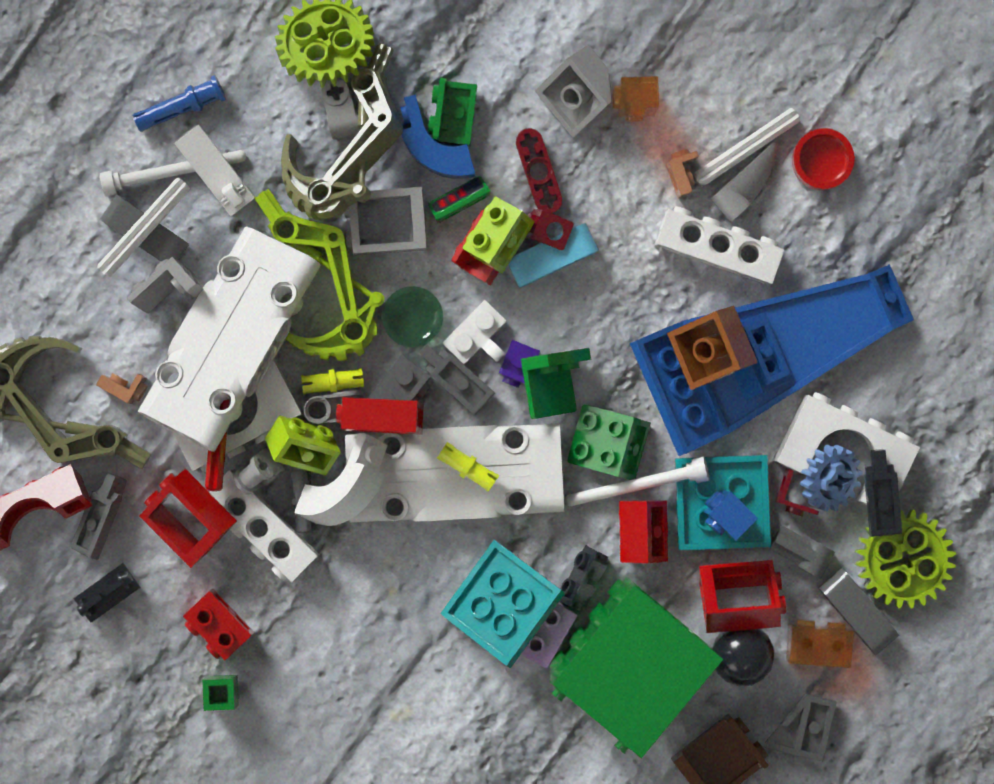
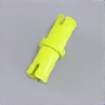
M362 368L337 372L333 369L328 370V373L301 375L302 384L312 383V385L302 386L303 395L324 391L337 393V390L363 388V378L353 379L363 376Z
M449 442L445 444L437 457L438 460L460 472V477L463 479L465 476L488 492L499 477L498 474L476 462V457L473 455L471 457L467 456Z

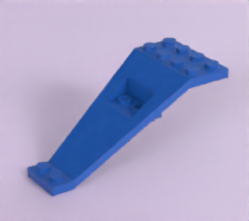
M889 264L868 274L735 307L758 363L693 390H690L667 333L706 315L678 322L631 342L630 346L678 456H681L733 432L890 331L913 321L914 318Z

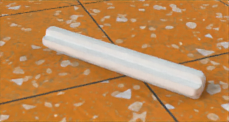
M793 108L788 109L694 173L695 180L701 187L707 185L800 121L799 115Z
M176 178L101 260L97 267L103 274L108 277L112 276L186 195L190 188L182 179Z

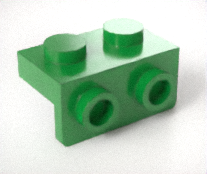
M440 78L439 85L433 86L432 103L436 104L435 116L430 115L428 134H433V139L436 142L453 145L467 144L471 147L478 90L477 84L447 81L446 78Z

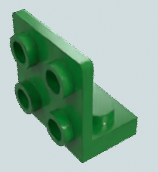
M589 348L521 359L531 419L577 411L570 369L580 368L579 362L591 360Z
M584 404L581 408L567 462L628 480L636 479L651 422Z

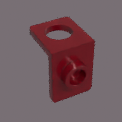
M533 209L532 213H529L528 216L535 223L525 239L536 240L558 250H564L574 223L545 210ZM557 222L562 226L563 234L560 239L551 240L548 238L546 229L550 223Z
M786 468L775 502L787 505L786 512L803 517L804 511L818 515V510L785 500L794 470Z

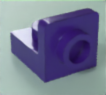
M512 340L498 373L504 376L502 382L517 388L520 387L521 383L525 384L521 359L539 356L540 350Z

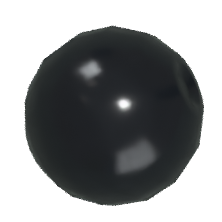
M762 629L720 632L714 639L713 649L723 658V661L715 670L727 683L739 687L752 686L762 681L772 670L774 646L769 636Z

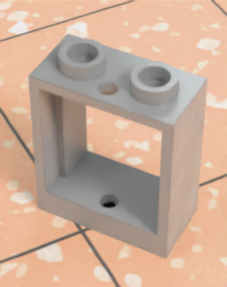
M423 188L371 190V197L369 198V200L410 197L414 241L361 245L358 202L347 207L344 212L345 219L350 218L351 230L346 231L347 249H353L355 256L426 251L427 237Z

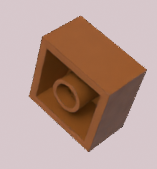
M735 306L717 310L667 333L690 390L707 385L758 363Z

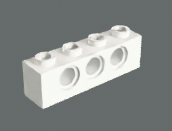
M675 206L674 210L668 209L666 211L654 246L767 286L773 284L784 249L777 247L778 241L767 237H761L760 240L749 237V231L734 226L732 230L720 227V221L704 216L703 220L691 217V211ZM694 227L699 233L698 241L694 243L687 242L683 237L684 228ZM723 237L727 241L728 248L726 252L718 253L713 249V238ZM743 247H751L755 250L756 260L753 263H747L742 259L741 250Z
M233 469L229 470L223 476V489L217 492H208L237 520L230 530L240 539L245 536L252 543L249 547L251 551L261 560L266 557L274 565L272 571L282 581L285 582L288 578L293 582L320 554L256 491L249 495L240 491L233 481V473L235 471ZM234 498H241L246 504V510L242 515H236L231 510L230 505ZM256 519H262L267 523L268 531L265 536H258L253 532L252 525ZM277 541L288 543L290 553L287 557L282 558L276 555L274 545Z

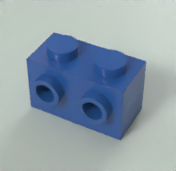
M716 491L705 502V505L708 507L704 511L708 516L705 522L717 534L722 535L725 533L735 541L758 519L730 491Z

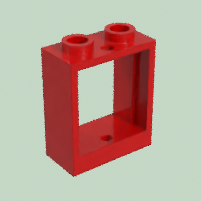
M342 397V404H337L336 422L341 423V429L423 435L424 404L419 401Z
M185 468L177 476L173 473L169 474L159 484L162 490L160 492L156 490L144 501L147 507L139 517L192 568L219 542L237 520ZM171 494L209 530L200 541L162 505Z
M773 560L699 566V587L706 633L781 627V614H786V601L784 595L779 596L778 590H782L781 573L775 572ZM766 586L769 605L718 609L715 590Z

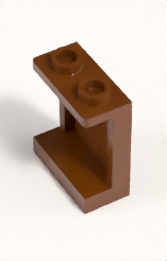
M729 713L671 757L673 763L690 784H741L763 767L765 769L769 766L765 761V758L768 756L765 749L758 740L752 744L745 735L750 731L739 716L733 719Z

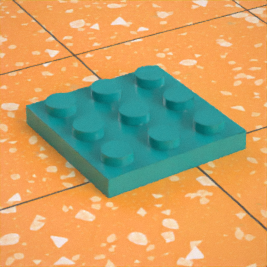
M767 455L704 457L709 472V481L697 483L696 481L686 479L676 482L678 550L771 547ZM675 458V469L686 467V464L691 463V460L695 458ZM726 490L732 492L758 518L737 541L729 538L725 533L722 535L717 534L705 522L708 518L704 513L708 508L705 502L716 491L723 492Z
M493 540L440 614L504 665L511 668L564 596L565 592L499 542Z

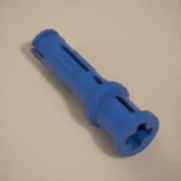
M213 75L211 80L195 87L192 85L187 86L185 92L176 97L134 113L133 119L138 130L143 132L152 126L161 124L191 110L200 112L203 106L217 100L223 102L226 100L218 78L216 75Z

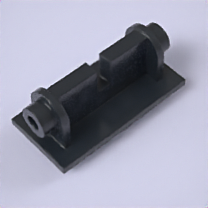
M585 545L574 560L572 572L561 585L560 589L565 594L560 601L579 611H582L583 607H587L596 589L587 584L589 579H592L599 583L608 566L607 560L609 557Z
M122 563L73 599L78 604L76 609L82 617L86 616L90 623H92L141 587L125 564Z

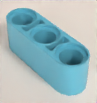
M584 223L572 228L564 250H558L540 243L513 256L508 266L518 287L521 288L598 252L599 249L587 224ZM563 233L551 238V240L560 239Z

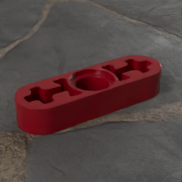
M532 128L523 129L516 137V149L537 209L554 214L561 207L562 195L542 135ZM530 135L531 139L538 140L534 144L535 153L537 155L542 152L544 157H536L529 162L525 161L524 157H530L531 155L528 147L521 146V143L525 140L524 136ZM536 163L544 164L547 167L548 174L543 180H535L530 175V168ZM552 181L553 186H547L550 196H556L557 198L553 202V208L548 209L547 205L540 204V201L544 199L542 188L535 191L534 186H543Z

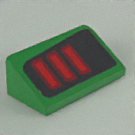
M477 176L430 201L428 207L437 223H441L490 197L491 191L483 178Z

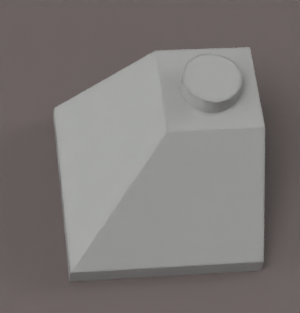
M589 45L568 57L535 90L537 95L573 138L612 103L608 68Z

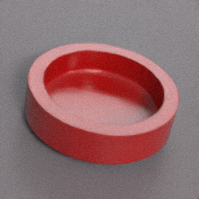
M819 128L805 134L796 144L792 154V167L796 177L805 186L819 191L831 190L841 185L851 174L855 161L853 147L849 140L840 132L829 128Z

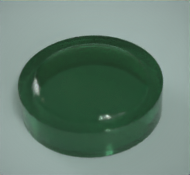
M408 286L395 291L387 299L383 307L382 322L386 333L395 343L406 348H420L430 344L439 335L443 326L444 316L439 300L430 291L421 287Z

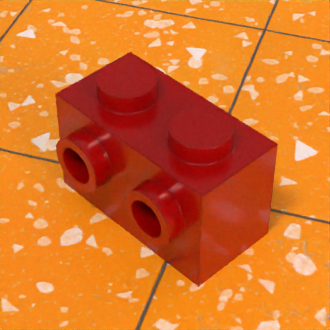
M667 500L619 501L620 562L646 564L668 562Z
M214 589L208 591L183 615L187 620L184 623L186 628L194 636L197 637L200 634L208 644L205 647L216 659L222 657L224 661L227 660L255 633Z

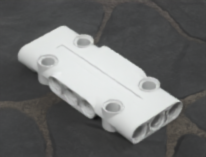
M244 227L229 255L219 261L217 266L218 274L214 281L210 280L204 285V290L198 295L174 336L168 349L169 358L158 366L155 373L156 380L141 404L138 413L193 443L215 452L230 422L238 419L241 415L243 399L245 396L250 397L256 391L287 337L292 323L290 317L301 310L303 305L302 296L321 266L320 263L312 257L250 227ZM233 269H240L235 277H228ZM293 294L290 301L280 303L284 295ZM179 373L178 379L175 382L167 383L168 378L172 374ZM231 399V404L227 409L219 410L220 404L224 400Z
M560 424L423 429V435L364 433L382 443L389 437H395L400 441L401 448L394 455L385 451L378 470L385 477L378 492L371 502L349 521L350 523L398 520L439 521L501 517V515L564 512ZM513 430L523 435L522 445L515 449L510 448L505 441L506 435ZM358 434L345 435L346 465ZM447 442L467 456L471 457L473 455L477 458L476 462L499 475L489 492L465 476L463 479L459 476L460 472L437 459ZM514 492H521L526 496V504L521 509H514L509 505V497ZM397 498L402 501L404 510L400 515H392L388 512L387 503L390 499Z

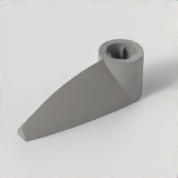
M775 141L766 147L711 198L712 202L730 222L752 203L767 182L778 151Z

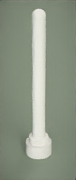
M242 150L223 153V156L230 165L243 162L246 159V153ZM188 161L122 175L119 172L113 173L112 170L100 173V181L104 196L107 197L118 194L117 191L123 190L125 186L196 171Z
M703 456L692 459V462L687 463L684 468L569 494L564 498V502L567 506H575L686 479L696 481L697 483L709 481L706 460Z

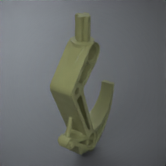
M379 43L376 46L368 68L359 69V75H353L351 79V86L358 97V128L360 131L322 179L307 177L300 173L296 163L298 141L292 135H286L281 156L282 179L288 197L292 199L294 206L299 211L306 212V215L314 220L332 217L338 219L343 215L347 207L358 201L361 203L367 202L371 197V191L365 186V174L403 133V125L389 93L387 78L384 76L394 50L385 44Z
M29 336L26 340L21 337L14 339L12 345L5 343L0 346V370L6 368L10 373L8 383L5 385L0 384V422L10 420L26 423L46 454L56 463L107 455L114 458L118 455L140 469L144 468L145 464L149 461L151 453L127 440L128 434L114 425L95 426L67 421L66 424L53 422L21 385L20 379L26 367L38 354L54 348H65L80 353L81 347L55 337L47 338L41 336ZM9 401L20 416L6 414L5 410ZM60 429L65 430V433L75 435L67 438ZM108 430L112 431L116 438L115 444L110 448L106 447L102 442V435Z

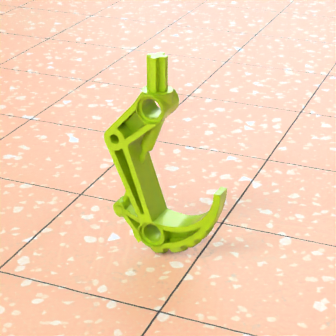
M269 188L262 191L254 199L270 221L267 227L273 234V237L277 241L312 257L332 272L344 317L342 324L323 336L304 338L289 332L285 340L295 348L303 350L307 355L312 357L319 355L320 359L328 361L330 357L335 356L338 361L348 360V354L353 352L358 356L365 354V348L372 343L374 336H378V328L374 316L377 308L382 307L385 303L384 295L380 292L372 293L352 278L346 237L339 228L292 215L290 211L285 212ZM285 222H290L294 225V233L289 238H282L279 235V227ZM315 248L325 249L328 261L322 258L323 254ZM354 287L369 297V301L360 309L357 307ZM352 323H358L363 328L362 336L357 340L349 339L346 334L347 327Z

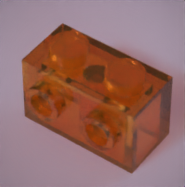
M658 76L620 78L618 86H614L612 91V108L618 109V117H625L627 122L643 121L645 116H655L659 108Z
M797 619V624H788L786 661L790 664L851 668L854 631L846 628V623L827 622V627L815 626L814 620Z

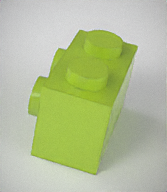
M495 196L484 209L483 216L474 230L469 233L462 249L475 259L503 274L535 221L520 209Z
M279 415L265 437L275 462L325 476L341 454L333 432L323 425L315 426L295 417L291 419Z

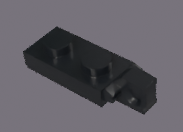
M870 450L871 466L865 467L864 474L869 536L902 534L897 472L894 470V464L887 465L886 450Z

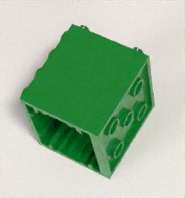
M626 577L624 581L618 579L607 592L610 598L604 605L599 602L588 615L590 622L583 629L579 626L568 639L571 645L566 651L563 652L560 649L555 654L549 666L551 668L549 670L551 677L549 682L556 687L552 694L562 702L567 696L619 740L614 745L618 750L620 749L625 754L630 749L642 759L723 661V658L710 645Z

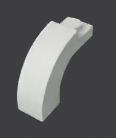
M358 433L348 463L341 475L335 481L323 487L305 484L294 513L315 524L327 526L344 523L358 515L374 498L384 480L385 475L378 472L388 445L368 434Z

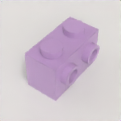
M558 603L524 649L522 655L547 669L578 616L577 613Z

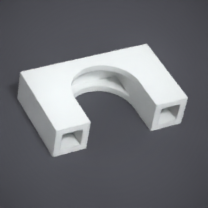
M275 358L255 391L258 407L254 420L243 431L227 435L225 455H228L230 459L245 452L244 445L255 440L257 445L264 442L266 435L279 415L292 419L304 414ZM172 432L192 471L201 469L202 473H205L208 450Z
M814 392L813 396L804 395L773 461L803 474L801 473L802 469H808L809 467L806 460L808 458L813 459L815 450L827 435L837 430H850L860 435L870 450H886L887 465L894 464V470L897 472L898 489L900 491L920 447L912 444L914 438L898 431L896 436L885 431L886 425L871 418L867 423L857 418L859 412L842 405L841 409L829 405L831 399L817 392ZM864 481L856 500L867 505Z

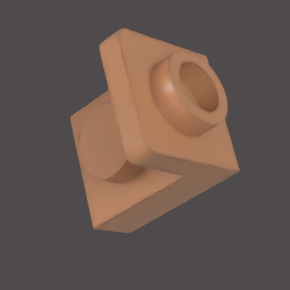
M688 149L675 152L671 154L672 160L666 163L678 199L689 195L692 192L691 186L695 185L690 169H684L683 165L697 160L699 157L697 151L689 153Z
M114 373L110 377L101 375L96 383V386L129 404H133L134 400L140 401L148 387L144 384L147 377L141 374H137L130 388L126 387L128 384L127 380Z

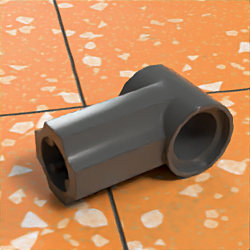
M782 525L776 532L771 547H769L779 555L794 561L799 568L819 579L822 578L836 553L812 539L810 541Z

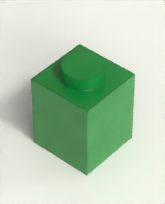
M238 675L206 676L202 680L203 711L235 710L239 705Z

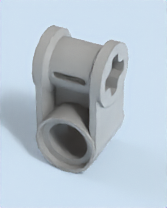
M337 78V87L339 90H344V93L340 94V100L335 101L332 96L328 97V94L333 92L332 87L334 86L330 80H327L321 91L332 139L335 140L357 134L360 131L358 128V112L356 106H354L349 87L343 80Z
M360 390L333 393L332 395L312 397L304 405V415L308 421L314 424L336 422L337 404H342V397L358 398L361 392ZM317 401L324 403L327 409L325 416L321 419H314L309 413L311 404Z
M267 446L246 462L247 464L233 473V481L240 491L249 495L262 486L270 484L282 475L286 469L282 463L273 460Z

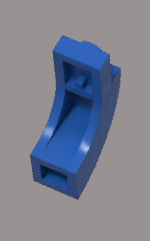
M416 94L404 97L406 106L400 107L404 124H411L412 127L404 129L401 135L412 157L421 166L442 177L451 179L476 177L468 145L451 147L436 142L430 137L424 127Z

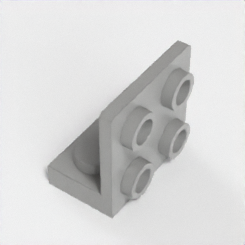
M171 257L169 260L161 261L155 267V273L146 281L138 282L132 288V294L127 297V300L148 314L175 289L192 300L194 297L197 299L200 292L204 290V285L189 268Z

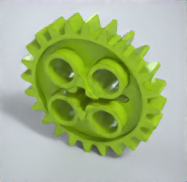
M302 0V9L292 6L293 16H283L285 25L277 26L280 35L275 36L277 44L275 49L281 66L286 67L288 75L295 74L297 82H301L306 78L310 87L314 84L315 80H319L321 88H324L327 80H330L334 87L337 86V78L340 77L346 83L349 82L347 74L350 72L358 76L357 66H367L365 57L373 56L371 47L375 46L373 26L370 25L368 14L364 15L362 7L354 8L353 0H349L345 4H343V0H335L334 2L331 0H324L322 2L313 0V4L310 5L307 1ZM310 34L307 37L300 38L303 35ZM344 44H350L347 47H341ZM323 57L318 61H313L315 58Z
M900 509L902 534L869 536L868 539L859 537L858 540L865 546L864 549L855 550L857 554L863 555V559L855 562V565L864 567V571L860 572L858 577L869 579L864 585L865 589L876 588L873 592L874 598L877 599L884 594V604L889 605L894 598L895 607L901 608L905 600L908 608L913 609L916 599L921 605L925 606V596L928 595L936 600L937 596L934 590L936 588L943 591L946 590L941 582L943 579L952 580V577L946 571L947 569L956 568L955 564L948 562V558L955 556L956 552L947 550L946 547L951 545L953 540L942 538L947 532L946 528L935 529L938 524L937 519H932L926 523V513L922 512L918 519H916L915 510L910 509L907 517H905L903 510ZM865 527L866 532L869 534V527ZM916 530L921 537L920 543L915 547H910L907 543V536L910 532ZM888 541L892 545V553L889 557L882 558L878 552L879 546L883 542ZM926 547L931 549L926 554L909 558V565L896 563L885 570L880 569V566L885 563L902 559V552L911 555ZM928 559L932 564V569L929 574L922 576L918 569L919 564L922 560ZM900 570L904 577L901 585L893 587L890 583V575L894 571Z

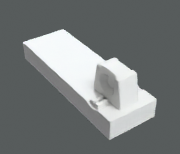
M199 124L174 142L230 216L255 198Z

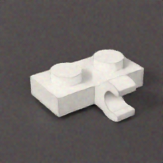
M484 300L442 344L464 365L481 348L497 363L505 353L491 338L507 321Z

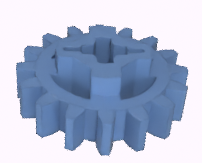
M837 444L834 447L825 445L824 452L818 449L815 450L816 458L814 460L810 458L806 460L810 466L808 469H802L801 473L806 475V479L802 480L800 485L807 488L803 491L802 495L809 499L808 503L826 512L829 509L838 511L839 504L845 507L848 505L847 498L849 496L855 498L856 494L853 489L854 487L861 486V483L856 480L858 476L863 474V471L856 469L861 462L859 459L854 458V452Z

